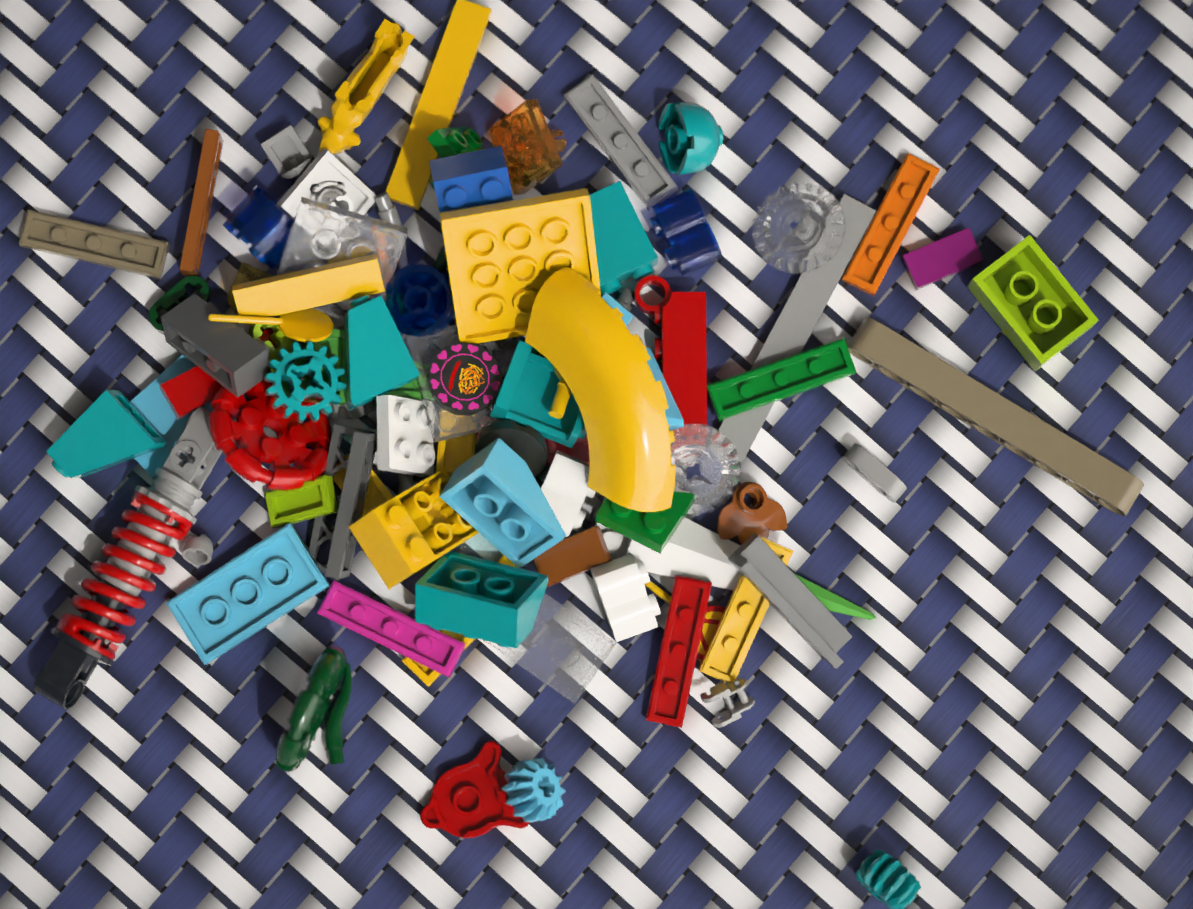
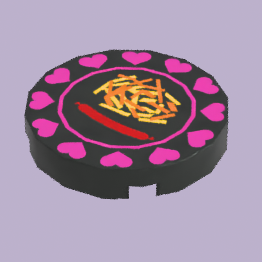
M459 342L446 346L435 355L428 370L427 385L430 393L436 399L435 402L442 409L454 415L470 416L488 408L494 402L501 387V371L497 360L486 349L473 343Z

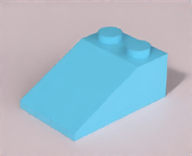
M500 438L457 467L439 496L518 568L535 559L562 541L566 536L527 463Z

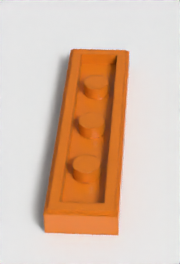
M907 153L842 281L874 297L940 170L939 168Z

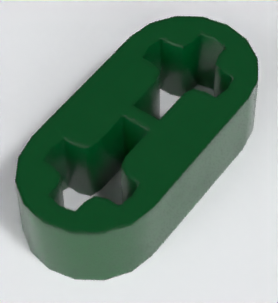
M194 275L187 276L152 305L149 311V321L155 330L164 334L162 323H157L161 319L158 313L162 309L169 312L179 305L189 295L186 290L189 286L192 285L195 289L199 286L203 287L199 291L202 296L201 299L205 302H210L211 290L204 279Z

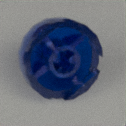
M424 264L404 266L393 274L386 285L384 292L387 293L386 306L397 329L403 334L420 338L437 335L448 328L455 318L449 276L437 267Z

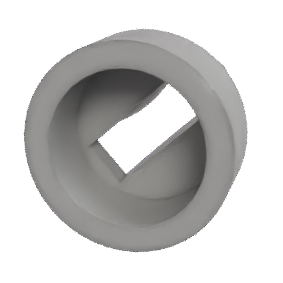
M193 534L184 543L182 557L191 564H208L212 558L213 543L205 534H201L200 537Z

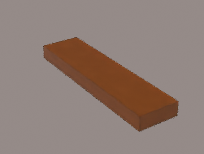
M205 129L180 264V271L184 277L199 276L223 147V139L217 130Z

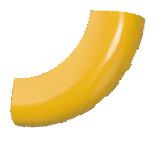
M564 267L553 273L543 283L536 295L525 342L539 351L557 369L578 404L589 444L590 464L587 487L628 509L641 512H658L669 509L673 499L676 465L671 464L670 443L675 442L673 430H669L664 411L669 407L661 381L655 382L652 371L647 363L651 358L638 335H631L622 320L624 315L617 307L612 309L599 296L601 290L585 277L569 267Z

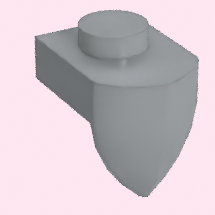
M292 124L260 144L282 178L298 179L312 163L311 153Z

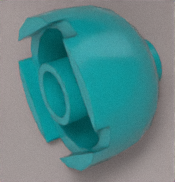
M691 102L666 104L662 110L658 130L665 129L666 143L659 141V150L667 171L676 173V175L699 172L710 166L718 153L719 146L723 143L722 128L720 125H717V121L711 112L705 107Z

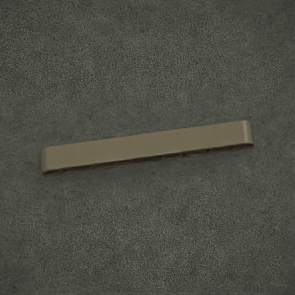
M865 317L847 345L849 353L860 361L1115 514L1126 517L1144 487V483L1133 474L874 319Z

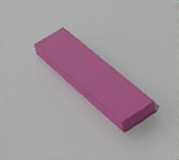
M334 580L317 612L449 678L466 644L427 625L417 623L415 619Z

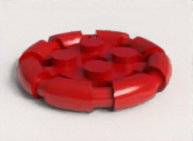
M264 379L245 392L250 400L249 402L244 398V394L237 398L222 386L215 394L211 403L213 412L209 414V429L216 449L222 450L226 456L224 461L237 474L252 483L255 481L264 483L266 488L295 490L303 487L307 481L314 482L317 477H320L325 472L333 433L327 415L319 411V420L317 422H313L310 415H306L309 421L307 423H298L296 413H292L287 419L284 418L283 415L286 408L280 406L273 409L272 405L276 399L274 396H266L265 393L268 388L273 386V383L267 382ZM302 401L301 405L312 406L315 405V402ZM263 427L272 429L276 433L277 439L268 437L264 433ZM305 445L313 447L315 449L310 450L308 448H305ZM261 461L271 464L269 469L263 468Z

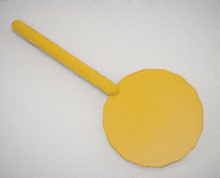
M312 308L282 314L280 318L210 314L208 316L210 321L278 325L280 331L287 337L306 343L309 341L319 342L325 340L333 331L331 318L325 313Z

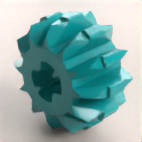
M875 850L870 856L868 855L856 872L857 880L861 883V886L890 909H904L917 897L916 894L921 889L919 881L908 871V868L882 850Z

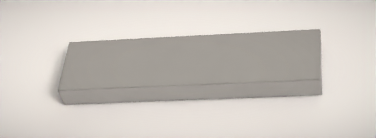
M593 74L564 94L566 102L648 211L678 191V186Z

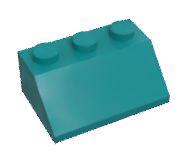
M450 551L443 555L415 584V622L428 625L436 630H447L463 634L467 638H478L493 642L501 647L517 648L533 629L548 584V575Z

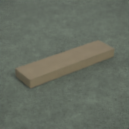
M32 210L27 211L19 245L24 248L157 279L162 277L170 247L168 242Z

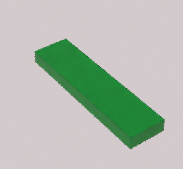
M843 338L707 385V392L719 422L856 374V369Z

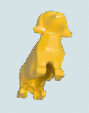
M384 19L375 33L374 37L376 39L368 54L354 68L347 80L342 83L335 93L336 99L330 107L332 118L323 116L318 119L322 134L319 153L326 149L332 155H335L336 153L344 152L346 149L349 150L353 146L360 145V136L354 132L355 128L363 123L375 106L390 79L402 65L407 55L408 47L415 37L406 30L402 33L398 23L393 24Z

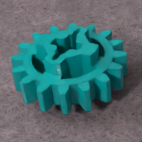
M310 341L304 350H301L297 342L293 343L290 354L282 348L278 352L281 362L272 359L268 365L275 372L268 373L264 377L265 381L273 383V386L265 391L266 396L275 395L277 398L272 405L273 409L280 406L286 408L283 415L286 419L292 413H296L298 423H302L306 415H310L311 420L317 422L320 410L325 415H330L333 411L329 403L339 405L342 401V398L336 394V391H344L346 388V384L338 382V378L345 373V370L335 369L333 366L339 359L337 355L328 359L325 357L327 347L323 346L318 352L313 351V342ZM297 359H310L308 364L299 367L289 364ZM322 367L328 375L329 384L323 381L320 371ZM304 375L311 377L309 381L311 386L307 387L306 390L299 387L301 384L300 379ZM281 378L282 381L288 384L289 397L285 395L282 389ZM314 398L317 401L321 400L320 403L312 406L301 405L305 399Z

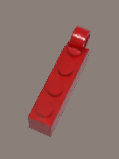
M656 275L646 276L636 285L634 300L641 312L647 315H654V324H661V338H655L654 357L662 362L663 377L684 421V427L673 430L675 442H706V292H671L669 284L662 277ZM649 285H656L663 290L665 298L658 305H647L640 296L642 289Z

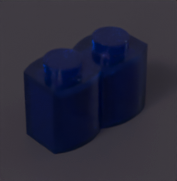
M692 188L652 206L653 217L648 219L657 238L663 236L668 245V249L664 250V254L672 270L678 268L681 275L684 276L722 259L719 244Z

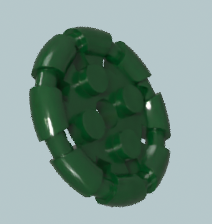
M330 646L322 652L306 678L309 682L306 691L301 690L293 705L288 717L290 727L282 732L276 752V764L282 771L291 772L300 766L311 748L312 741H315L317 731L321 723L323 724L325 714L333 702L329 698L340 685L347 660L346 653L338 646Z

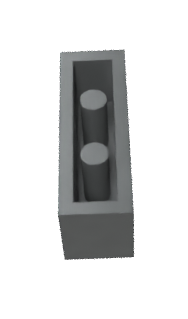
M194 293L161 316L166 342L238 398L262 381L266 374L271 373V369L268 366L269 349L262 340L254 339L247 334L239 323L210 321L208 316L210 314H221L213 303L205 302Z

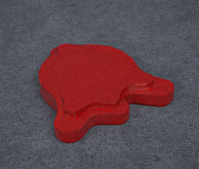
M494 741L484 743L480 752L472 761L457 765L439 777L429 803L422 809L420 814L421 821L427 828L442 829L461 838H475L488 833L498 826L522 829L529 825L530 822H524L522 817L513 816L512 805L505 804L507 802V793L502 788L508 784L504 776L507 772L500 767L502 751L499 744Z

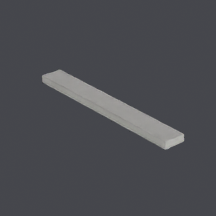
M845 194L843 195L751 370L802 352L876 210ZM774 403L723 420L709 448L742 465Z

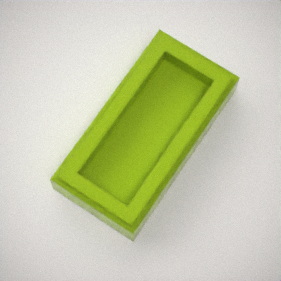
M324 475L317 477L314 482L307 481L303 487L295 490H270L264 492L271 528H280L289 523L295 524L338 512L332 476Z

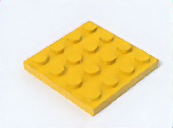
M587 188L439 213L459 342L479 344L525 336L536 295L543 283L553 273L564 267H569L601 290L590 197Z

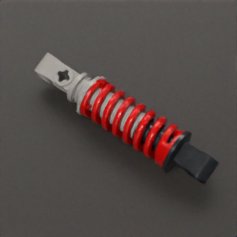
M201 406L192 413L185 430L171 450L162 468L158 467L154 473L156 479L153 480V484L149 488L137 485L134 489L135 492L130 504L138 508L137 511L131 509L123 511L121 518L128 525L127 528L116 526L111 531L112 537L118 542L117 545L109 543L103 545L101 552L108 560L106 563L95 561L91 565L93 573L102 581L100 582L92 578L83 579L81 587L92 598L89 599L75 595L71 599V605L82 614L81 617L71 613H64L56 626L52 627L50 631L60 641L46 665L37 675L34 682V691L66 710L72 708L77 703L98 663L109 666L114 664L115 661L113 660L119 646L111 642L121 644L126 639L125 633L115 623L117 622L125 626H133L135 624L136 617L125 606L128 605L136 609H143L145 607L146 600L140 595L141 590L147 592L155 590L156 583L150 578L151 573L158 575L165 573L166 566L160 561L161 556L169 558L175 556L176 549L170 544L171 539L184 540L192 525L197 521L189 510L194 500L200 499L203 493L200 489L222 454L221 449H216L210 434L209 414L212 411ZM191 458L195 459L193 464L188 463Z

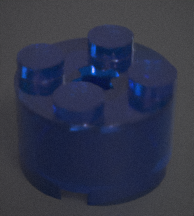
M256 185L226 216L228 220L223 226L238 240L241 239L246 244L251 243L252 246L248 249L250 253L262 264L266 263L270 268L274 269L276 265L280 267L310 235L277 205L278 202L276 200L271 201L266 196L268 193Z

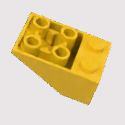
M445 468L373 509L349 526V529L388 590L479 533L439 497L450 479Z

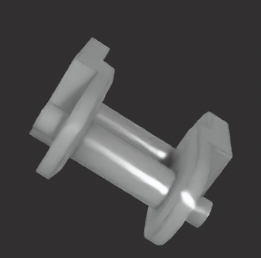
M735 679L728 684L723 681L710 688V695H707L706 692L701 694V699L704 703H710L723 697L728 705L727 710L721 712V720L718 717L712 719L714 727H724L742 718L740 713L749 710L755 704L754 698L747 697L744 691L747 685L745 679ZM737 693L740 700L732 703L730 696Z

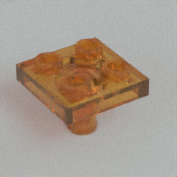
M537 98L525 100L489 129L493 146H502L510 185L514 195L526 193L563 165L558 153L565 150L566 138L555 140L556 137H561L564 133L559 129L549 130Z

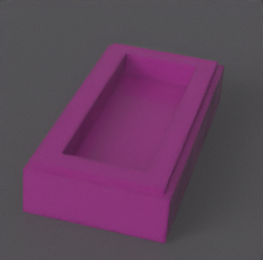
M969 228L902 256V260L916 290L984 261Z

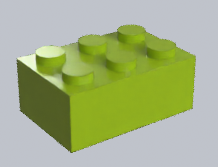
M1030 235L975 276L967 286L1035 372L1099 321Z

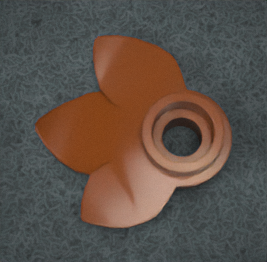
M744 482L734 489L731 503L720 510L717 521V531L720 539L726 540L737 536L741 545L753 533L768 539L769 530L781 531L787 529V518L783 507L778 502L767 498L763 487L755 482ZM745 494L750 495L753 499L751 507L744 503Z

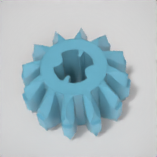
M543 758L525 759L513 765L512 770L504 775L508 784L502 790L508 793L509 797L505 804L513 806V816L522 817L524 822H536L550 819L553 815H556V810L563 806L560 796L566 791L560 787L559 783L563 776L554 774V764L546 763Z

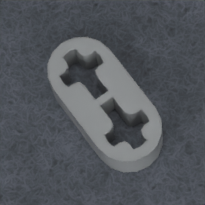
M854 443L843 456L844 461L857 474L891 502L895 503L907 490L905 484L859 444Z

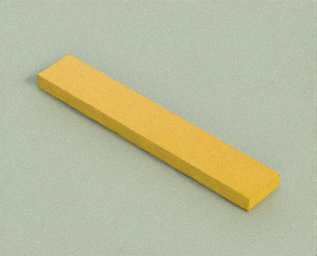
M466 0L456 1L385 192L388 193L391 201L419 210L429 184V179L432 176L429 161L439 157L426 138L436 129L450 127L492 14V9Z

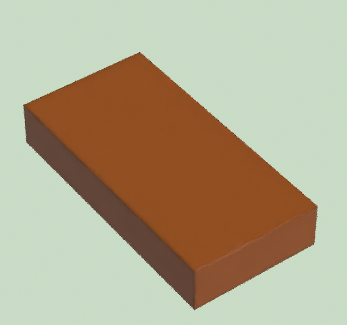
M598 526L560 541L534 559L538 573L548 575L547 587L587 572L590 568L612 561L603 534Z

